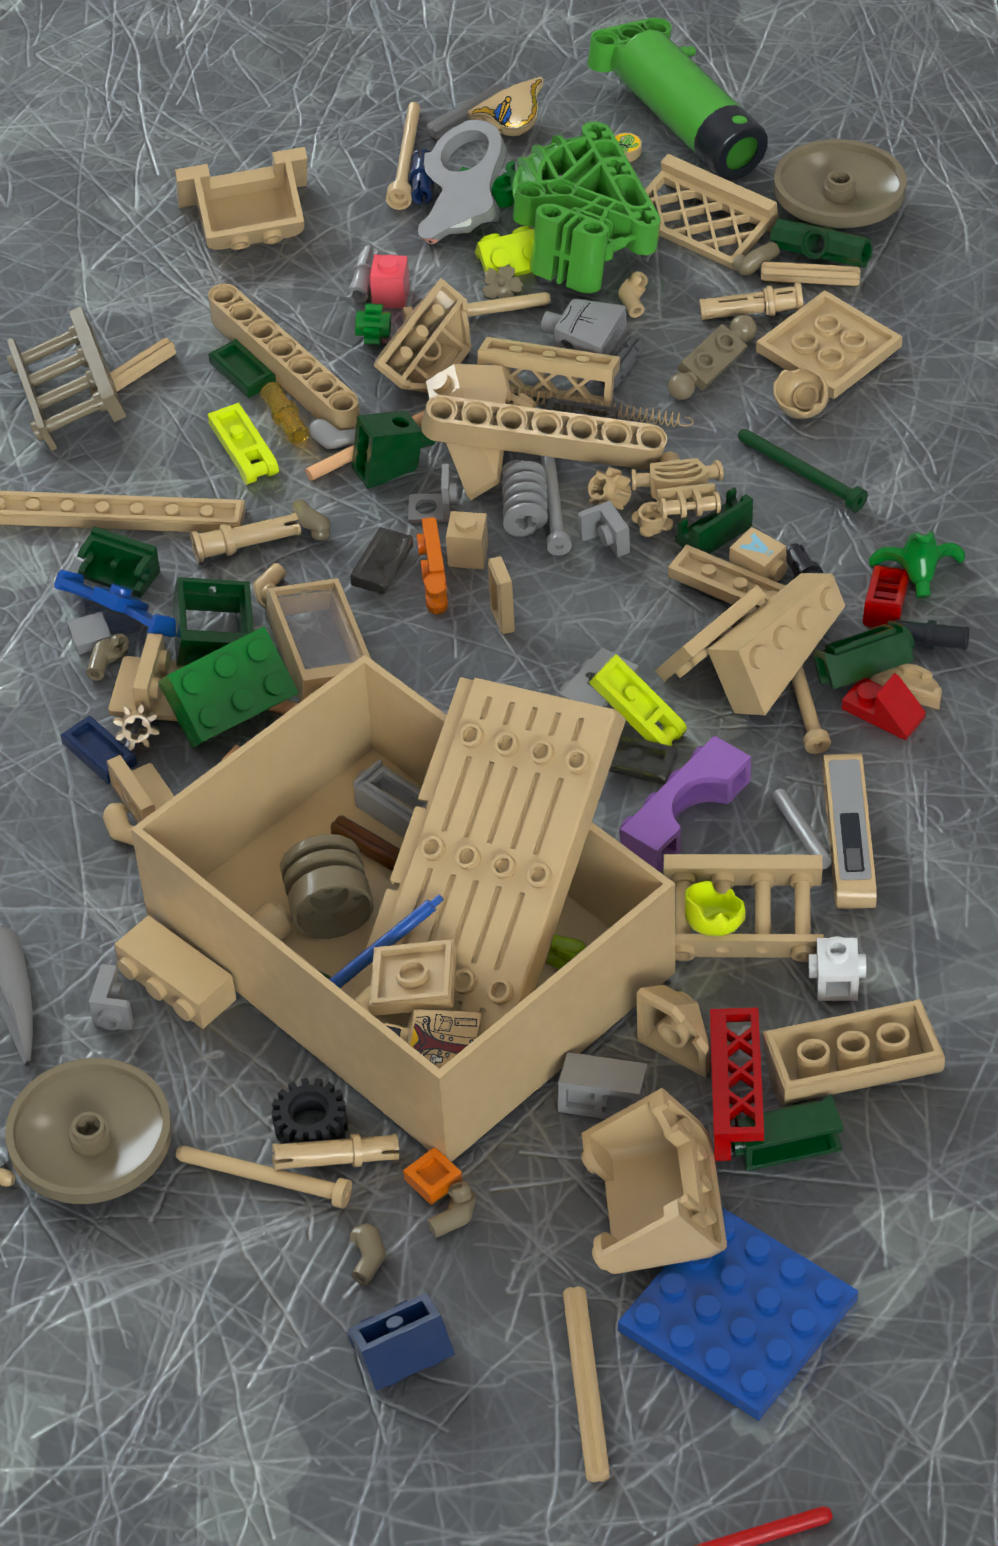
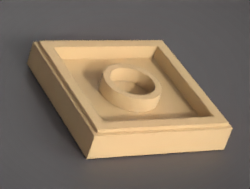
M455 940L374 947L369 1002L371 1014L378 1016L408 1013L418 1009L438 1010L453 1008L457 956Z

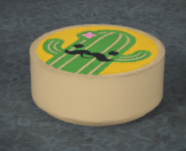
M619 133L615 135L629 162L641 156L642 141L637 135L633 133Z

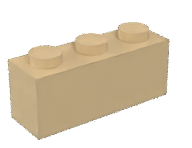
M149 915L115 943L118 959L117 967L127 979L137 980L145 986L148 993L158 1001L164 1000L174 1008L180 1018L185 1021L191 1020L202 1029L237 1000L233 976Z

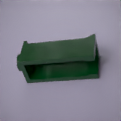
M890 620L887 621L888 625L883 624L826 644L823 650L814 648L812 656L819 683L825 684L830 682L831 688L836 689L914 661L912 653L914 639L910 630L905 625Z
M829 1094L821 1102L812 1101L763 1112L764 1141L731 1142L734 1157L741 1156L747 1172L842 1151V1144L838 1133L843 1132V1124L833 1096ZM739 1114L735 1117V1127H755V1121L749 1116L741 1119Z

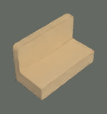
M121 755L107 760L111 786L128 808L137 824L174 797L153 764L148 763L131 771Z

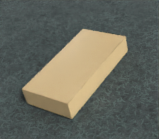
M502 557L491 558L488 562L490 609L500 633L515 632L512 580Z

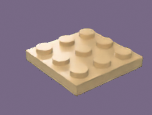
M824 290L756 342V352L788 371H794L805 366L808 369L821 373L829 386V397L835 399L902 347V336Z

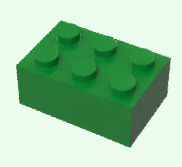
M265 626L166 675L158 681L192 748L299 693Z

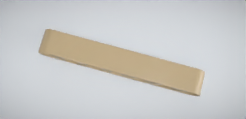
M218 284L210 289L208 298L211 320L217 329L231 341L237 339L275 374L276 382L317 419L327 420L338 430L356 428L357 416H360L357 395L235 286L231 284Z
M436 395L428 400L421 424L423 434L430 440L643 470H650V463L659 462L667 442V435L664 430L654 424L445 395Z

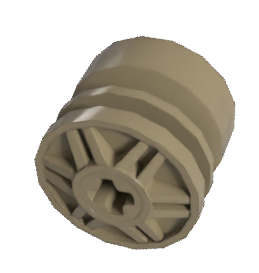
M335 834L312 836L294 844L284 854L280 862L281 877L286 895L288 896L293 924L301 934L321 939L340 937L359 929L369 920L374 910L373 897L368 879L365 877V869L359 847L353 840Z

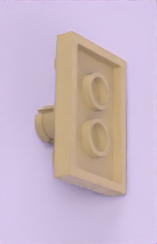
M757 584L659 666L655 672L664 682L674 673L679 678L684 676L709 655L707 650L709 647L758 609L756 605L767 595Z

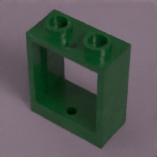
M177 577L173 597V618L176 620V666H186L254 632L249 581ZM186 610L236 613L238 633L187 630Z

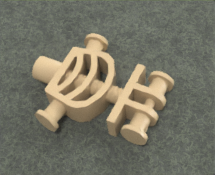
M672 451L665 452L661 455L659 462L650 463V473H636V469H632V491H636V487H650L651 496L657 500V510L660 512L662 520L667 519V515L679 514L680 518H686L687 510L692 509L696 516H702L703 511L714 510L717 514L721 512L720 495L716 492L715 484L708 483V480L716 479V481H722L724 479L723 466L719 460H714L712 465L705 466L698 458L680 460L677 453Z

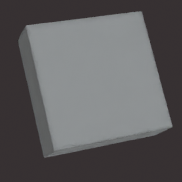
M102 611L67 621L68 630L78 655L92 651L96 643L112 637Z

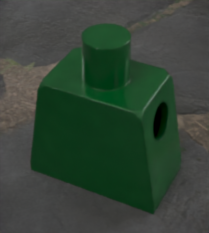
M406 411L357 416L352 469L367 489L373 488L415 471L419 465L420 449L433 446L436 441L427 438L423 434L422 428L417 425Z

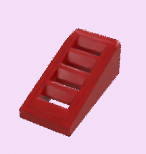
M874 566L864 604L862 621L864 626L874 628L883 624L888 625L887 621L890 620L895 621V619H899L901 621L909 583V577L905 569Z

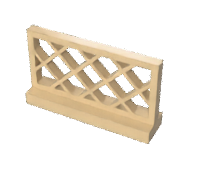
M667 154L661 161L662 170L645 189L654 207L656 206L661 219L659 236L733 269L732 262L735 256L738 254L746 256L766 231L771 232L772 227L779 218L777 202L670 154ZM663 184L676 189L675 193L662 196L657 195V191ZM696 198L703 201V205L685 208L683 200ZM679 201L680 210L666 213L661 212L660 205ZM723 210L729 213L731 217L712 221L710 212ZM706 214L708 222L689 226L687 217ZM683 218L685 227L670 229L665 227L664 222ZM748 222L756 225L754 230L739 233L737 226ZM733 226L735 234L716 238L714 230ZM710 231L712 237L710 240L698 242L692 239L691 235ZM735 243L738 244V249L732 256L720 252L718 248Z

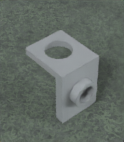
M442 464V494L409 495L408 523H422V518L430 517L436 518L437 523L449 522L451 504L458 503L457 483H450L449 464ZM422 503H432L436 506V510L430 514H421L416 508Z

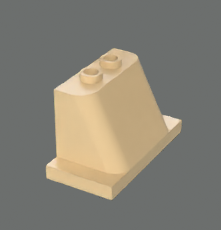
M305 147L272 152V166L210 177L208 164L175 169L179 208L197 205L206 244L209 249L221 250L231 248L233 250H242L255 243L275 244L282 241L283 238L296 236L304 230V218L297 187L307 186V155Z

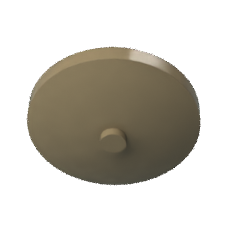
M829 139L801 145L784 155L778 162L774 172V194L780 205L801 220L825 227L854 228L877 223L895 213L902 205L906 194L907 177L900 162L891 154L876 146L854 140Z
M86 1058L69 1061L40 1074L21 1091L14 1101L5 1127L8 1154L12 1166L22 1181L31 1189L47 1198L72 1204H91L108 1201L140 1186L161 1165L169 1149L172 1137V1120L169 1105L163 1091L155 1080L131 1064L107 1058Z

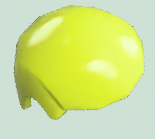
M703 881L692 884L685 890V918L690 927L696 932L706 936H724L735 932L745 920V903L735 896L733 889H728L726 893L721 894L716 892L711 881Z

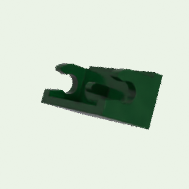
M733 487L726 492V503L721 506L720 513L716 514L715 511H712L688 527L687 518L680 520L677 523L675 542L682 548L687 544L708 554L712 553L752 527L753 499L745 494L741 497L740 502H738L736 498L737 490Z
M94 526L90 531L91 534L78 551L77 557L85 559L81 563L78 573L82 574L86 580L107 587H111V584L127 587L132 590L131 595L141 598L160 573L156 546Z

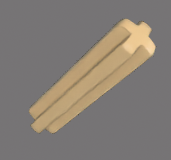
M769 261L763 262L761 266V280L764 282H800L801 284L859 286L861 270L860 267Z
M163 338L111 371L110 374L117 392L173 357L176 353L174 343L168 338ZM91 387L90 394L92 397H94L93 393L97 392L98 389L93 390Z

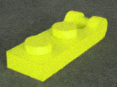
M240 403L207 414L210 427L237 467L245 485L256 482L257 477L265 474L270 477L279 473V467L274 455ZM256 459L260 460V462L254 464L250 463L251 461Z
M617 654L611 657L588 682L648 741L649 749L658 756H665L672 748V741L680 739L687 731L685 722ZM657 720L662 724L663 730L655 724Z

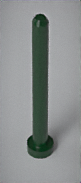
M741 429L738 432L737 436L742 443L845 501L847 509L856 513L865 505L868 498V492L859 486L853 489L748 429Z

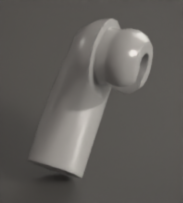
M324 419L314 420L309 427L311 437L326 449L331 450L354 445L356 428L338 430Z

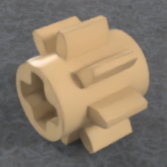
M608 467L606 473L596 471V475L592 477L588 484V493L591 497L589 503L599 505L611 501L616 509L623 510V506L628 503L632 495L629 485L631 479L622 476L620 470Z
M142 702L138 705V709L130 710L126 704L123 705L125 713L123 719L119 717L113 719L115 725L122 726V730L115 735L116 740H121L125 737L129 740L130 750L134 748L135 743L142 742L147 748L150 747L149 734H159L157 727L150 726V722L156 719L157 713L151 712L147 715L144 712ZM135 718L142 719V726L146 727V729H139L137 734H132L131 727L126 724L133 723Z

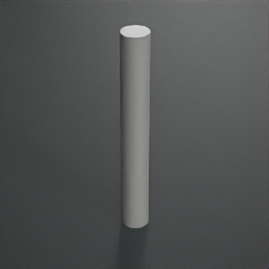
M784 789L774 791L772 799L809 854L822 855L823 869L828 868L832 864V858Z

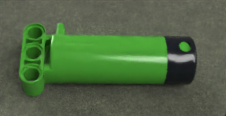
M648 18L599 29L591 34L587 58L588 67L603 73L613 71L620 81L717 176L726 180H737L748 175L758 166L768 148V135L764 128L689 58L696 53V49L693 46L678 47L670 39L672 31L670 22L662 18Z

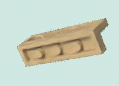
M486 337L478 349L477 365L503 366L506 370L508 381H512L509 382L511 393L514 387V394H518V390L521 388L520 393L525 394V389H527V396H531V391L533 390V397H537V393L540 391V398H543L544 392H546L545 398L550 399L552 392L553 400H556V396L559 394V401H562L563 395H565L564 401L569 402L571 395L572 403H575L576 397H578L577 403L579 404L582 403V398H584L583 404L588 405V400L590 399V405L594 406L595 400H597L596 406L600 407L603 400V407L607 408V404L610 402V408L613 400L614 378L620 369V357ZM522 370H530L540 381L533 386L525 385L517 374ZM556 375H563L574 386L567 391L558 390L550 379ZM589 380L605 382L604 396L592 395L584 384Z

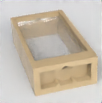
M339 578L268 588L266 616L285 666L299 692L296 694L299 702L310 696L364 654L371 659Z

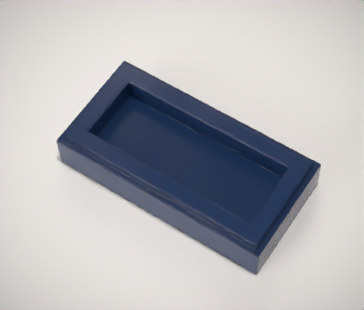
M90 715L60 734L62 744L107 784L111 782L107 760L121 755L130 769L137 765L136 755L119 740H116L110 732Z

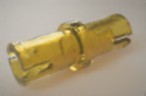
M277 382L266 384L261 389L260 395L272 411L271 417L273 421L283 428L292 444L302 443L308 438L309 429L298 415L299 409L296 404L288 400L280 384Z

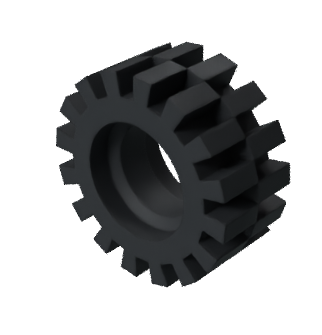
M308 1078L301 1079L302 1086L297 1087L293 1081L288 1084L289 1092L283 1088L278 1092V1099H274L272 1103V1118L277 1141L280 1140V1144L345 1138V1130H348L345 1100H343V1094L340 1090L335 1091L334 1084L328 1082L323 1087L322 1079L315 1078L314 1085H310ZM308 1110L321 1111L326 1115L322 1121L313 1125H302L294 1120L298 1114Z

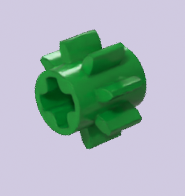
M365 304V311H356L355 336H363L364 344L381 345V338H390L391 312H383V304Z

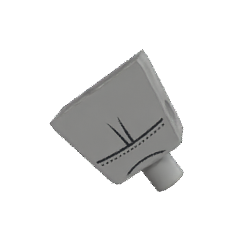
M574 299L571 300L563 315L546 311L542 318L541 330L554 334L555 347L613 355L627 332L626 306Z

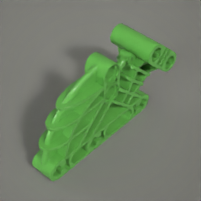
M588 122L582 126L581 136L564 139L561 135H554L552 137V144L545 147L539 144L533 145L529 157L517 158L518 169L512 182L514 198L513 219L520 225L534 226L530 261L532 273L550 281L557 275L558 284L567 279L566 287L582 293H595L602 286L604 263L613 258L614 252L625 247L639 255H649L656 251L661 223L660 216L608 125L601 122Z

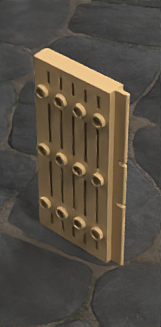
M460 677L418 800L428 803L425 809L415 806L389 880L392 884H399L398 891L386 889L366 949L427 899L431 901L440 894L444 901L436 906L437 910L394 945L455 940L457 956L453 1008L438 1010L482 1013L477 1034L478 1038L536 989L626 719L614 709L484 679L474 678V680ZM373 962L357 974L350 993L352 999H355L367 987L371 986Z

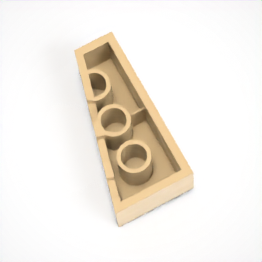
M799 574L707 649L734 714L766 715L844 609L845 603L833 574Z

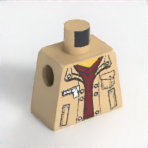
M418 1009L413 1010L409 1014L407 1027L389 1023L384 1024L440 1069L477 1038L482 1013Z

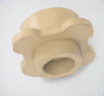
M657 502L644 503L639 507L638 511L632 514V521L639 525L640 534L645 537H651L662 530L669 531L673 527L672 519L662 520L660 512L657 510Z

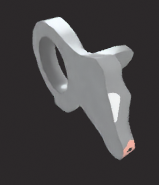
M464 121V123L446 132L437 141L432 152L425 153V172L436 184L442 187V192L437 198L430 214L421 221L418 228L419 237L428 244H435L449 234L470 233L482 223L498 222L500 220L501 212L492 196V186L502 168L507 150L497 127L487 121ZM476 140L489 143L485 157L476 166L460 172L447 169V162L458 147Z

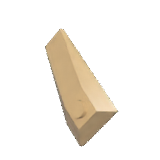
M453 364L426 381L429 399L436 395H445L503 404L510 403L511 390L506 370L501 365ZM446 443L466 495L470 500L500 483L504 450Z

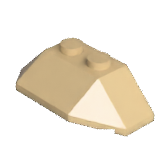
M440 278L410 313L376 358L374 367L401 389L428 393L426 381L453 364H461L471 350L470 329L466 314L468 310L467 299Z

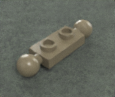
M739 315L732 320L729 329L724 324H721L681 361L677 368L680 373L674 374L668 381L670 395L677 400H686L694 393L695 385L701 391H704L744 353L747 348L744 342L750 341L756 334L757 326L755 321L747 315Z

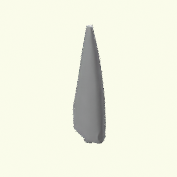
M0 926V1015L10 1032L24 1065L31 1062L33 1042V1007L30 982L18 934L10 928Z

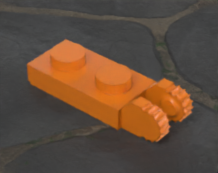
M434 517L422 518L423 533L416 534L418 554L426 555V560H420L422 580L426 593V607L430 613L439 615L448 609V600L437 521Z

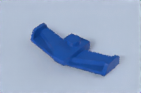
M60 570L54 583L56 589L76 594L113 611L127 614L148 627L147 633L162 634L166 637L176 636V620L170 616L150 614L148 612L149 605L132 597L131 589L118 584H111L110 589L98 586L92 588L84 584L82 574L67 570Z

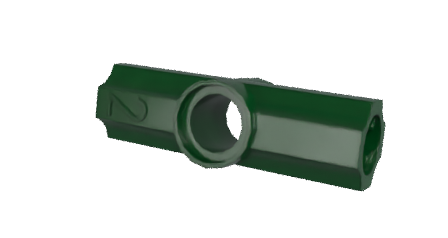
M778 218L771 229L770 240L776 243L779 249L805 254L811 259L822 258L864 268L872 257L873 246L871 238L840 232L832 227H818ZM820 236L824 239L823 250L819 247Z

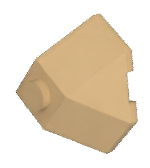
M665 985L641 987L637 992V1041L706 1078L710 1073V1046L698 1002L694 1001L688 994L681 991L677 992Z

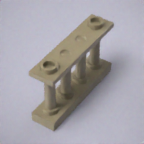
M81 306L69 311L73 325L68 327L69 331L21 352L13 337L7 340L11 354L6 356L14 374L18 373L35 418L34 421L30 422L31 428L37 440L41 441L44 439L51 451L58 449L52 431L93 412L108 410L114 422L127 417L94 329ZM74 343L77 346L81 344L82 347L76 349L77 353L32 374L30 373L28 364ZM82 365L85 368L89 366L90 369L85 371V375L40 396L38 395L36 386ZM88 388L98 389L97 392L93 393L94 397L49 418L46 417L45 408Z

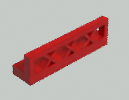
M758 1007L710 1009L715 1161H731V1142L764 1141ZM751 1022V1027L738 1036L727 1028L726 1023ZM739 1049L752 1057L741 1067L728 1059ZM740 1080L753 1088L742 1099L729 1090ZM743 1112L755 1121V1127H730V1121Z

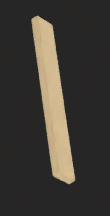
M0 491V525L93 528L95 526L101 529L197 531L205 533L218 530L220 525L224 524L230 525L231 528L242 526L246 509L245 500Z

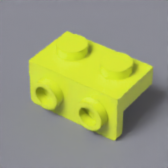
M523 226L515 229L509 235L500 237V234L496 233L483 237L476 246L475 255L477 259L480 258L484 273L489 268H492L499 274V267L507 265L515 268L514 277L532 273L530 261L534 229L531 226Z

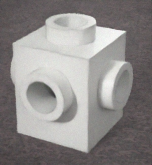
M837 936L817 938L816 954H809L808 959L809 978H816L817 1001H858L859 978H866V954H858L857 938Z

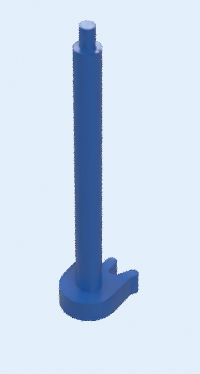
M438 894L431 901L427 899L329 980L337 987H343L373 962L374 947L396 944L437 910L436 906L444 901L443 897Z

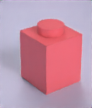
M374 254L370 272L372 304H383V308L402 309V307H406L410 289L408 256Z

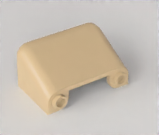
M660 1088L581 1133L584 1150L581 1154L582 1161L590 1173H596L605 1181L611 1234L603 1232L594 1238V1247L592 1248L593 1259L600 1269L607 1270L612 1274H620L711 1258L726 1249L727 1240L711 1138L704 1125L668 1092Z

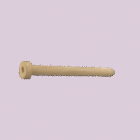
M542 292L467 303L468 310L466 314L467 317L546 306L551 302L550 294ZM411 306L402 307L403 322L413 311Z
M802 665L791 681L806 729L803 743L807 752L811 754L823 753L830 747L831 740L828 732L821 729Z
M181 1146L176 1150V1158L180 1162L332 1199V1206L344 1209L351 1196L352 1182L348 1179L339 1178L334 1183L281 1169L275 1171L273 1167L188 1146Z

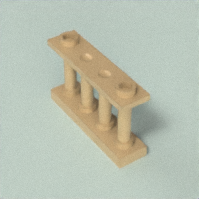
M664 854V876L673 881L676 888L675 960L690 961L695 957L792 958L795 961L807 962L809 954H816L817 938H824V934H811L810 888L821 886L822 855ZM703 881H711L716 892L721 894L726 893L728 889L734 886H752L755 888V934L730 933L724 936L691 934V927L685 918V890L692 884ZM773 886H791L794 888L795 934H771V888Z

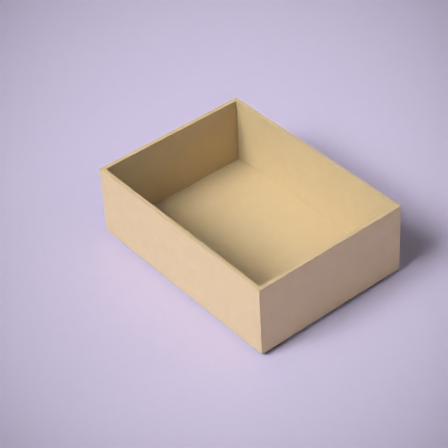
M364 654L131 828L147 916L149 915L230 973L233 976L236 992L430 1151L436 1147L452 1162L563 1068L567 1052L580 1054L636 1007L637 992L641 987L662 985L675 974V883L591 822L554 933L581 940L587 947L560 970L546 964L547 953L536 989L439 1069L350 997L356 976L339 988L319 972L321 971L332 977L366 950L386 889L398 891L399 884H392L389 881L392 870L360 852L361 860L364 864L365 877L368 879L373 897L374 910L369 920L359 929L344 936L330 939L312 938L301 934L294 926L292 920L290 923L292 932L281 941L250 916L266 902L273 905L277 903L282 905L291 915L288 896L286 895L281 877L280 862L284 854L294 844L308 837L331 834L330 826L340 815L349 818L401 849L403 837L356 807L353 781L362 770L368 769L380 759L382 760V765L421 789L447 715Z

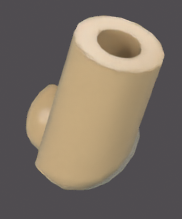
M639 271L633 272L631 277L625 280L618 292L620 301L623 306H626V310L632 318H637L644 312V306L639 299L645 292L648 278Z

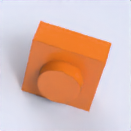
M436 1147L403 1170L404 1180L430 1205L447 1194L452 1184L463 1181L462 1172Z

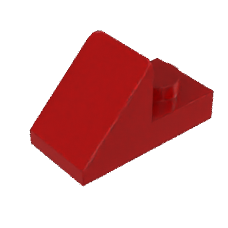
M896 673L883 686L867 678L861 679L856 682L842 699V710L905 741L926 717V711Z

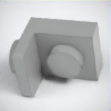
M611 501L590 507L578 513L579 536L582 541L599 536L603 545H609L617 558L630 553L629 527Z
M101 964L89 999V1006L94 1026L107 1030L121 1029L130 1031L132 1030L134 1020L130 1002L124 1000L125 985L120 983L117 966Z

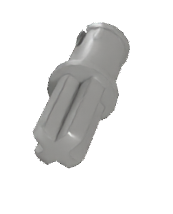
M371 245L364 247V250L360 252L357 264L351 269L352 281L347 295L355 303H364L369 297L370 272L374 254L380 255L379 250Z

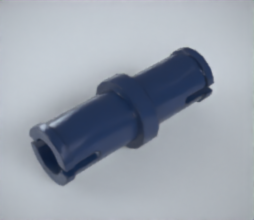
M421 149L420 158L418 150L413 152L412 168L409 172V181L412 185V200L420 205H423L424 195L426 204L432 199L431 185L434 181L427 175L424 168L425 153L430 152L427 149Z

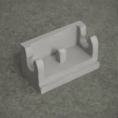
M567 1052L558 1081V1112L601 1119L611 1117L645 1097L646 1088H644L648 1064Z

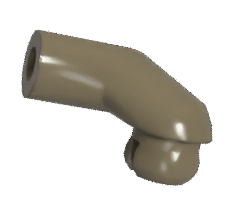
M459 1181L452 1184L448 1191L451 1199L447 1211L427 1219L428 1227L435 1239L469 1223L476 1204V1195L471 1191L469 1183Z

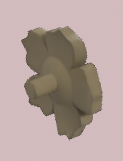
M510 265L499 267V274L492 268L485 272L484 283L487 286L482 289L485 298L493 300L514 297V294L522 292L523 283L519 277H514L515 268L510 267Z

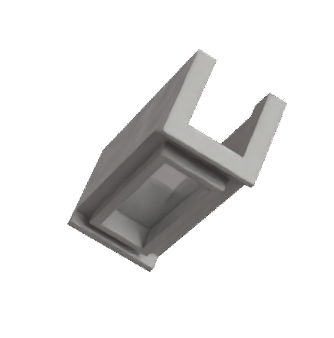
M380 759L368 769L362 770L353 781L356 807L403 838L405 837L415 806L426 809L428 804L418 800L421 789L382 765V760Z

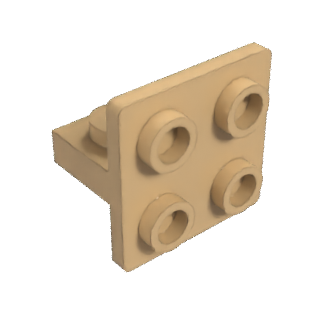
M148 633L141 657H123L108 707L111 716L124 717L123 705L126 704L130 710L138 709V705L142 702L144 712L147 715L151 712L157 713L156 720L178 721L158 681L184 666H176V660H170V651L165 650L162 634Z

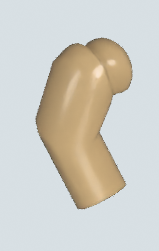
M273 563L253 583L256 601L265 608L267 606L268 588L276 587L286 576L285 569L278 563Z
M122 803L109 804L103 813V821L109 836L113 840L134 845L131 828L134 826L130 825L126 812L129 811L128 808Z

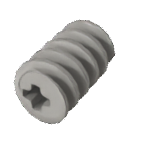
M510 461L503 465L502 469L503 526L509 534L515 537H526L547 523V472L541 464L534 461Z

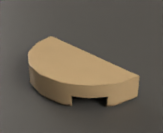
M906 663L897 668L875 674L870 678L871 681L883 686L896 673L921 705L940 709L942 689L932 678V673L923 667Z

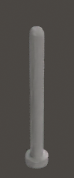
M541 456L542 466L547 472L546 501L548 504L550 535L546 539V545L549 553L560 556L567 554L571 550L572 542L570 535L564 530L555 457Z

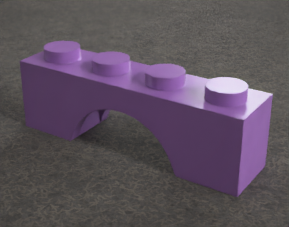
M713 736L704 746H699L693 752L691 759L681 769H676L672 772L667 783L657 793L653 792L648 796L643 807L634 816H628L623 821L619 830L620 843L661 872L664 869V854H679L681 852V827L676 821L677 816L688 807L699 803L717 802L728 805L751 781V756Z

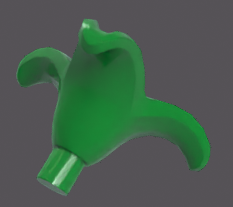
M929 531L927 534L916 532L908 537L904 548L883 547L876 550L869 558V566L874 569V566H878L883 561L897 562L905 569L908 577L915 584L916 597L922 599L931 597L930 582L933 579L939 560L944 557H951L958 563H962L965 560V552L955 543L937 545L934 532Z

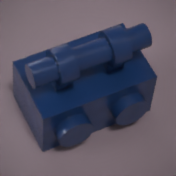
M427 1292L409 1301L400 1302L394 1308L375 1317L370 1316L349 1328V1331L346 1332L351 1346L356 1349L363 1370L376 1391L394 1385L416 1372L435 1366L440 1361L455 1355L442 1316Z

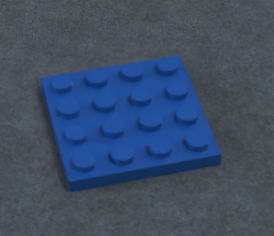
M722 1207L727 1240L726 1249L711 1258L666 1265L619 1319L618 1331L759 1421L858 1300V1290Z

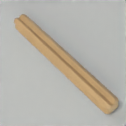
M581 1286L568 1287L563 1292V1301L585 1474L589 1482H604L610 1476L587 1295L586 1290Z

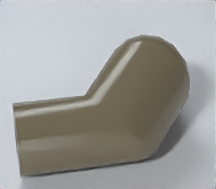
M769 242L751 251L747 256L738 254L732 262V267L741 276H750L761 268L763 262L771 261L778 257L780 253L779 247L776 243Z
M297 500L293 503L292 513L296 512L299 523L304 528L311 530V537L313 539L325 540L330 536L329 528L331 523L328 517L311 508L304 500Z
M116 633L112 637L96 643L92 650L86 675L92 680H102L107 665L123 658L127 654L130 647L129 638L122 633Z
M364 1223L355 1226L350 1233V1242H356L354 1246L360 1249L362 1254L351 1276L359 1284L367 1286L386 1258V1250L379 1230L371 1224Z

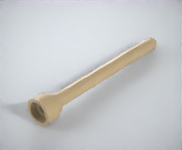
M411 102L408 105L396 179L389 184L386 193L387 204L396 210L406 209L412 202V187L409 185L408 180L420 114V105L417 102Z

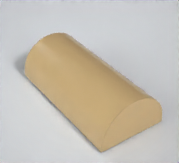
M920 999L763 1031V1044L768 1073L776 1098L781 1105L935 1074L944 1070V1053Z

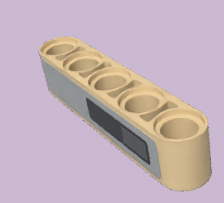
M862 753L823 755V783L830 856L832 858L831 867L836 909L876 908V878Z

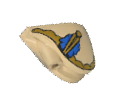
M542 76L515 84L498 92L470 109L467 116L470 120H481L491 123L497 127L500 134L506 136H520L527 133L534 126L537 119V95L543 87Z

